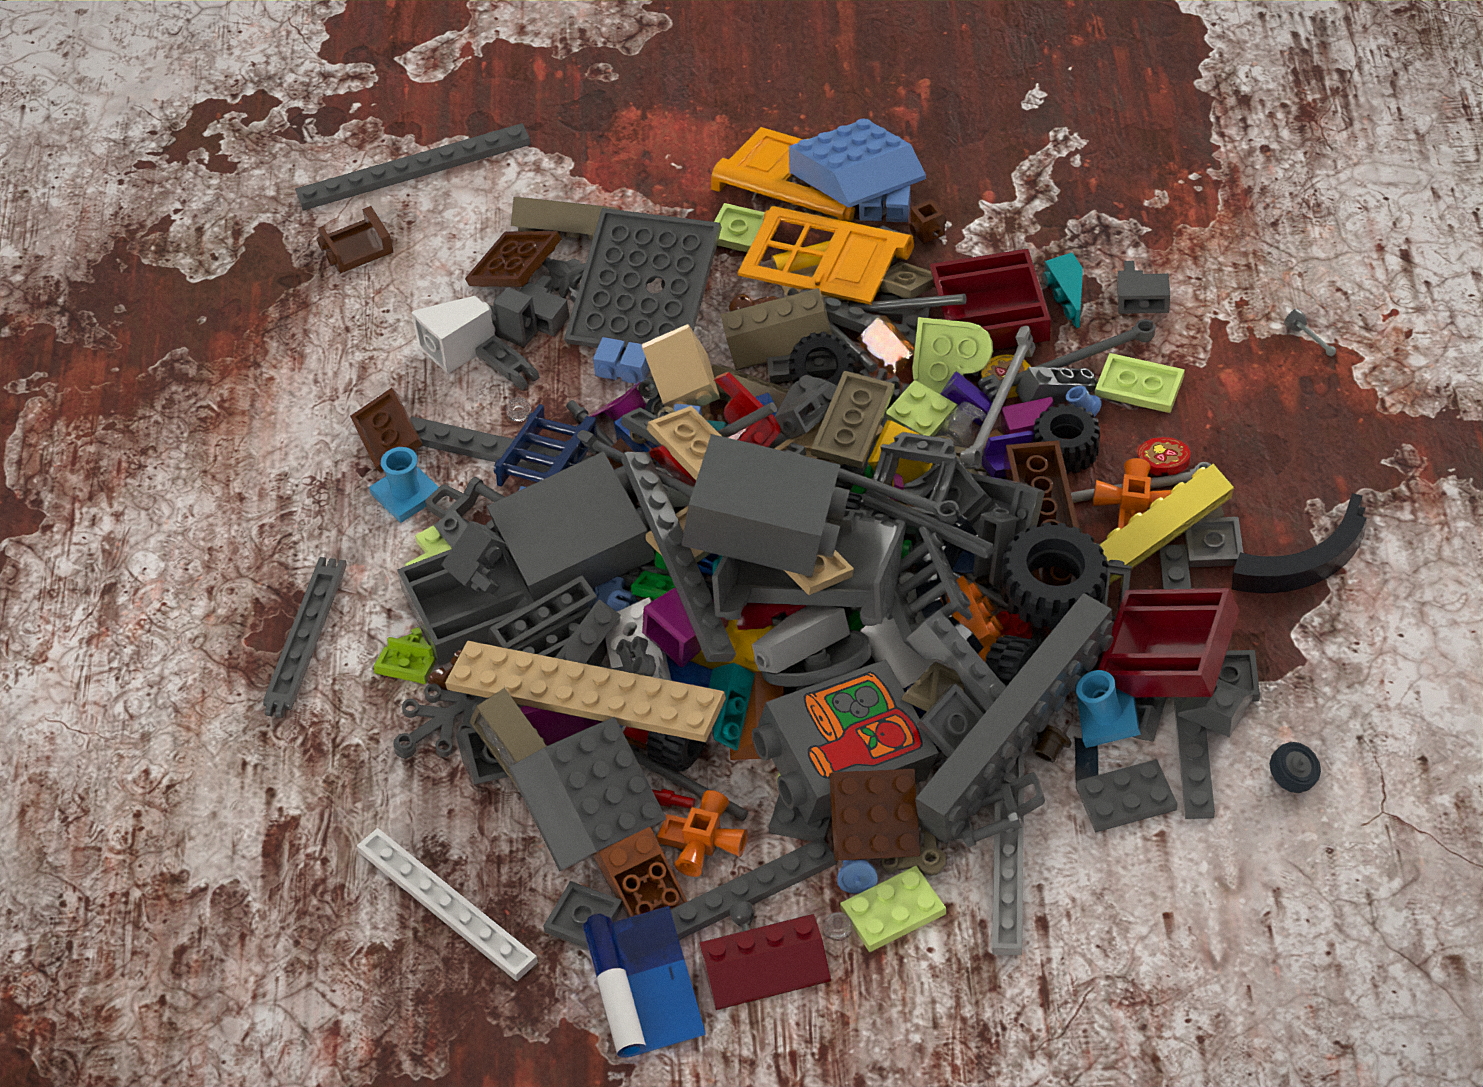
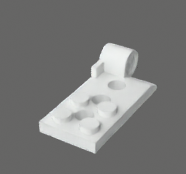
M648 597L617 611L621 616L605 637L611 669L623 666L620 656L616 653L620 640L625 639L632 642L636 636L648 640L645 652L652 655L655 659L656 671L652 677L671 681L666 654L642 633L643 609L653 600ZM637 627L634 634L628 636L629 631Z

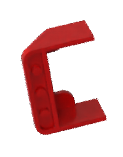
M730 372L718 375L714 379L732 398L724 408V417L729 424L763 407ZM771 414L728 438L768 447L779 435L780 426L774 415ZM663 445L652 448L649 451V454L674 478L693 487L695 486L696 480Z

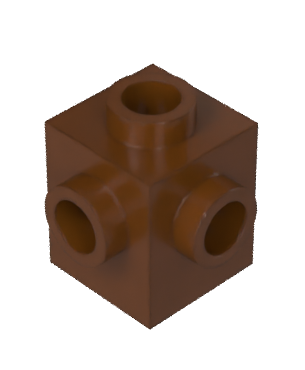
M933 199L911 208L909 228L911 233L915 237L917 236L923 244L945 235L946 217Z

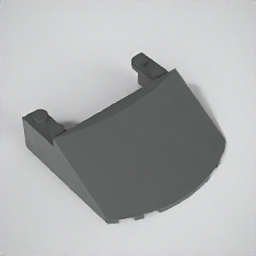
M845 509L842 522L828 519L827 523L840 526L835 550L854 568L853 576L811 595H808L784 570L723 556L712 576L715 617H724L728 620L739 619L747 603L862 607L860 619L863 625L874 626L882 624L888 608L893 609L906 529L905 522L899 519L895 520L894 523L888 522L885 515L882 514L875 515V518L864 517L863 511Z

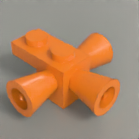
M1140 458L1129 459L1124 463L1125 474L1122 488L1099 480L1095 482L1093 506L1120 504L1118 528L1120 529L1128 525V521L1139 512L1145 513L1147 508L1160 497L1164 499L1171 494V490L1150 491L1151 477H1148L1150 464Z
M713 790L703 792L700 809L692 807L687 819L669 814L665 816L666 820L661 825L657 841L659 844L684 849L674 863L675 868L684 875L690 877L700 876L702 874L704 855L712 856L716 846L738 857H741L744 853L748 837L747 829L721 828L720 817L729 806L728 798L722 793Z

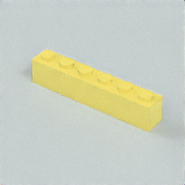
M1214 464L1208 468L1202 467L1198 469L1187 483L1181 482L1177 484L1166 498L1160 497L1156 499L1145 513L1139 512L1135 514L1124 528H1116L1110 532L1107 540L1100 544L1104 550L1103 554L1107 557V561L1120 560L1125 563L1124 565L1132 566L1133 569L1232 498L1234 487ZM1110 574L1109 585L1121 576Z

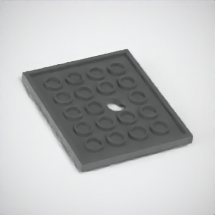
M602 208L564 339L566 343L598 348L602 337L624 341L625 345L622 351L625 352L629 342L643 344L689 324L694 332L721 233V224L718 222ZM655 278L665 281V287L661 292L650 293L647 291V284L653 282Z

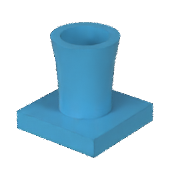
M396 447L388 450L381 458V467L386 477L371 485L369 490L370 494L402 523L426 507V499L439 487L417 467V455L413 450L406 447Z
M1095 670L1085 674L1078 681L1076 686L1082 737L1086 748L1141 735L1135 697L1115 687V680L1110 673Z

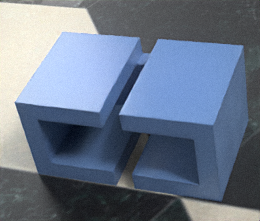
M910 185L859 204L860 220L882 221L884 201H886V207H888L886 221L908 222L911 203Z
M602 337L593 357L595 376L614 380L621 377L622 381L635 384L639 381L642 382L650 371L642 345L629 342L624 354H621L625 345L624 341Z

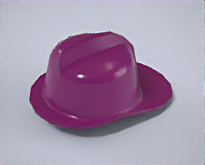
M639 381L625 394L593 412L590 417L604 412L616 421L623 415L640 407L645 410L647 403L637 389L641 382Z

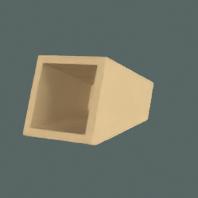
M689 324L641 344L665 407L669 406L674 409L675 403L702 407L720 399L708 354Z

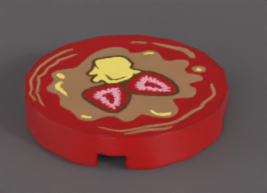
M1167 437L1152 438L1145 441L1139 446L1137 458L1146 460L1150 464L1149 473L1154 475H1161V472H1168V475L1178 474L1189 466L1191 457L1189 447L1185 443Z

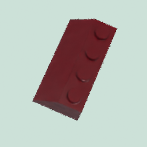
M814 914L699 942L701 960L716 1010L831 982L823 940Z

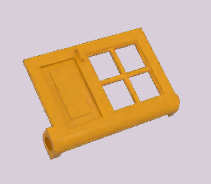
M760 127L730 159L722 158L715 165L712 172L711 190L720 192L726 184L832 215L842 221H852L855 214V207L848 208L825 193L816 190L813 186L809 188L789 182L788 180L793 176L789 172V146L799 143L803 139Z
M772 206L769 210H766L763 223L737 273L738 276L801 290L819 288L821 294L871 305L894 255L896 258L905 260L910 257L914 248L913 236ZM781 221L804 226L795 245L771 241ZM810 228L834 233L825 252L801 247ZM768 246L792 251L782 271L759 266ZM798 253L822 258L813 277L789 272Z

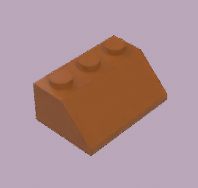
M761 671L754 672L755 676L739 747L736 751L730 748V760L761 759L753 745L752 730L758 726L765 703L785 695V687L768 683L764 680Z

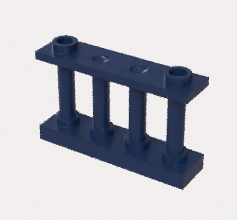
M539 404L534 412L529 414L527 422L502 457L496 460L494 474H496L497 486L502 487L510 475L539 482L580 463L589 450L579 440L577 434L581 430H586L597 438L596 418L586 416L581 425L576 427L545 419L544 405ZM542 429L569 435L572 438L564 442L538 434ZM533 444L561 451V454L552 457L528 451V449ZM520 460H525L551 468L549 471L542 473L519 467L517 464Z

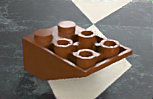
M651 827L598 851L594 856L616 898L622 900V908L634 927L687 902Z

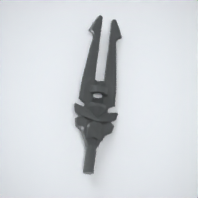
M547 257L542 265L549 271L555 291L559 290V295L562 298H565L570 291V299L575 301L579 289L577 285L582 279L586 263L581 264L580 260L577 259L562 261Z

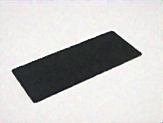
M1075 738L1076 781L1098 775V745L1086 748L1083 738Z

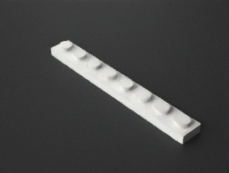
M379 828L375 829L357 845L358 852L514 980L518 981L538 963L537 956Z

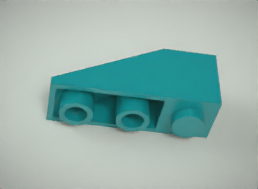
M1073 252L1045 261V272L1042 273L1044 284L1047 287L1050 286L1053 291L1055 301L1062 305L1066 318L1068 320L1071 319L1075 327L1079 328L1083 268Z
M731 663L713 668L709 688L724 691L726 697L712 727L714 740L736 751L739 747L755 673L736 663Z

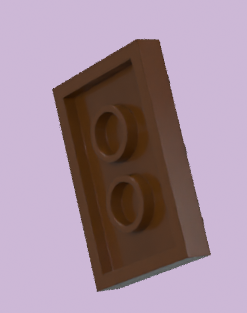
M390 388L350 415L375 468L380 473L384 471L381 467V458L388 450L396 447H406L415 450L423 444L397 392L393 388Z

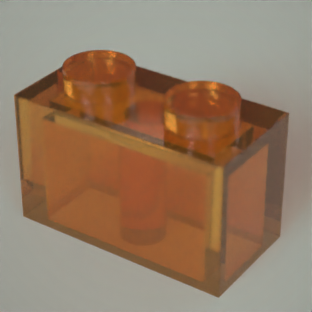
M885 315L877 317L857 338L862 343L860 346L868 352V355H873L879 361V368L886 369L887 374L895 375L900 373L914 358L915 346Z

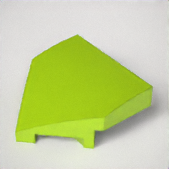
M420 628L411 629V634L398 639L393 637L387 638L388 646L383 648L374 664L375 674L426 684L427 677L434 668L435 658L432 647L423 638Z

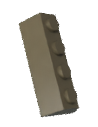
M513 197L511 226L518 227V231H533V228L542 229V231L565 232V237L579 238L580 234H589L588 239L593 240L601 209L619 210V208Z
M819 288L720 314L736 370L767 363L768 357L791 355L796 343L804 336H809L810 333L827 332L826 334L832 335L824 298Z

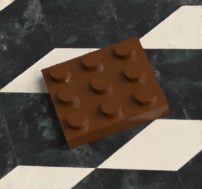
M505 231L467 275L465 280L469 286L523 287L528 283L533 273L542 266L543 261L555 250V247L562 238L558 231Z
M914 769L829 773L835 861L920 856Z

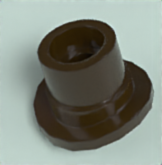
M1047 724L1042 732L1036 733L1038 740L1033 753L1040 759L1053 763L1064 747L1070 748L1072 742L1060 729Z

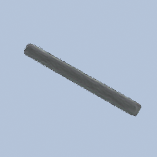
M867 490L865 494H862L863 504L918 529L924 526L932 534L936 532L941 539L986 559L994 552L992 543L871 490Z

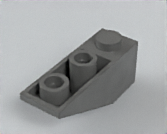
M1028 367L1015 391L1023 403L1052 397L1054 406L1067 401L1066 394L1073 387L1084 386L1088 392L1095 391L1098 381L1094 374L1086 368Z

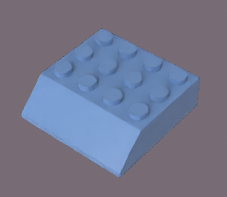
M859 119L850 125L839 126L836 130L820 133L816 137L803 139L799 143L789 146V172L848 208L926 179V174L911 144L868 119Z

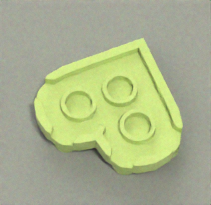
M918 317L913 360V379L940 394L954 372L957 371L964 377L965 374H973L984 370L990 362L993 353L990 334L981 326L970 322Z

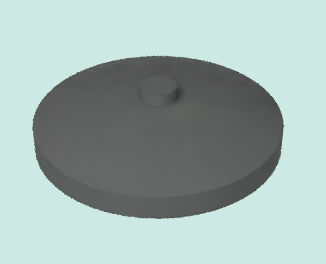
M849 630L850 634L781 672L776 674L761 671L762 676L768 683L789 687L812 685L856 670L870 658L872 649L869 638L862 632Z

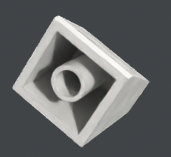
M476 296L411 312L418 347L448 374L476 357L475 349L493 337L496 332L492 323L491 315L493 313L490 306L486 302H481Z

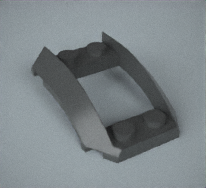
M902 432L894 437L893 443L881 445L880 458L872 480L891 486L893 477L896 474L899 458L940 464V473L929 500L935 502H943L945 500L957 462L952 439ZM863 499L861 500L859 510L863 511L864 517L875 518V515L882 514L885 515L888 522L894 523L897 520L863 504ZM911 507L931 517L936 518L933 512L924 510L922 508ZM905 523V533L915 535L918 542L922 538L919 529Z

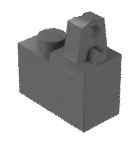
M1124 261V271H1118L1117 274L1118 314L1169 313V273L1143 274V270H1135L1134 261Z
M543 275L535 284L528 282L519 292L533 298L538 331L555 337L570 317L567 299L551 294L553 290L552 278Z
M507 287L501 295L495 298L493 306L489 305L493 313L491 318L496 330L495 336L525 348L538 332L533 298Z
M471 521L441 565L464 586L478 592L482 589L494 595L500 585L490 577L495 570L492 565L499 559L502 550L507 544L487 526Z

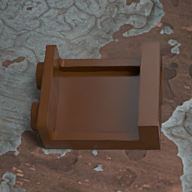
M372 206L362 209L364 220L327 234L323 226L318 227L320 237H317L318 245L321 251L326 250L329 264L331 266L335 265L340 274L393 253L390 234Z

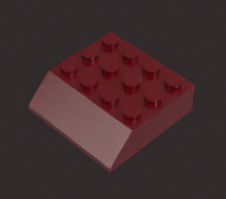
M1028 248L930 264L938 296L966 295V304L941 306L944 320L970 322L981 326L990 334L993 350L1018 346L1016 335L1023 326L1029 327L1033 338L1032 342L1050 341L1051 319Z
M1230 588L1125 590L1112 628L1113 643L1106 652L1104 651L1098 670L1110 673L1115 680V687L1132 697H1212L1240 611Z

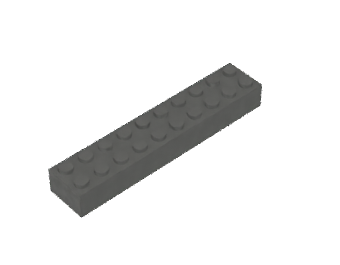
M1085 593L1080 596L915 798L919 827L945 843H948L953 836L957 837L962 832L970 815L974 816L979 811L987 794L991 795L995 791L999 779L1004 773L1008 774L1012 770L1018 755L1021 752L1025 753L1029 749L1035 734L1045 729L1049 717L1054 711L1058 712L1062 708L1070 691L1074 692L1078 681L1085 672H1090L1094 668L1102 651L1106 652L1111 647L1114 640L1112 636L1111 608Z

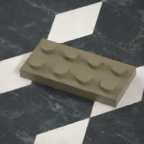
M844 371L811 447V455L862 469L893 395L895 384Z

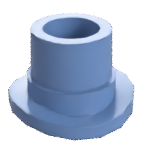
M1084 386L1073 387L1066 394L1069 404H1074L1077 408L1080 406L1086 408L1085 412H1092L1094 417L1101 408L1100 398L1090 395Z
M867 859L843 860V867L837 874L838 886L848 893H861L876 886L878 882L877 871Z

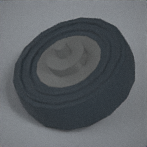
M1288 742L1279 746L1271 755L1269 762L1270 772L1274 780L1283 789L1293 793H1302L1311 789L1318 782L1321 774L1320 762L1316 754L1304 744Z

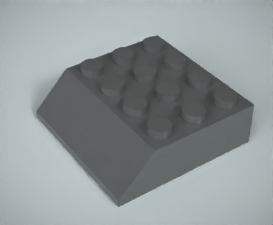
M506 547L502 550L499 559L492 565L495 570L490 577L500 585L494 595L482 589L478 592L464 586L441 565L452 549L397 569L402 592L428 644L431 645L439 666L450 662L458 650H463L467 641L491 645L487 640L490 627L534 603Z
M615 717L544 747L508 768L559 872L595 856L598 851L648 827L653 829L666 820Z

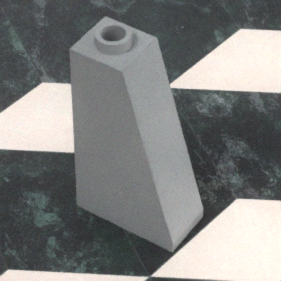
M806 605V607L791 614L752 644L758 670L777 674L848 636L850 631L844 608Z

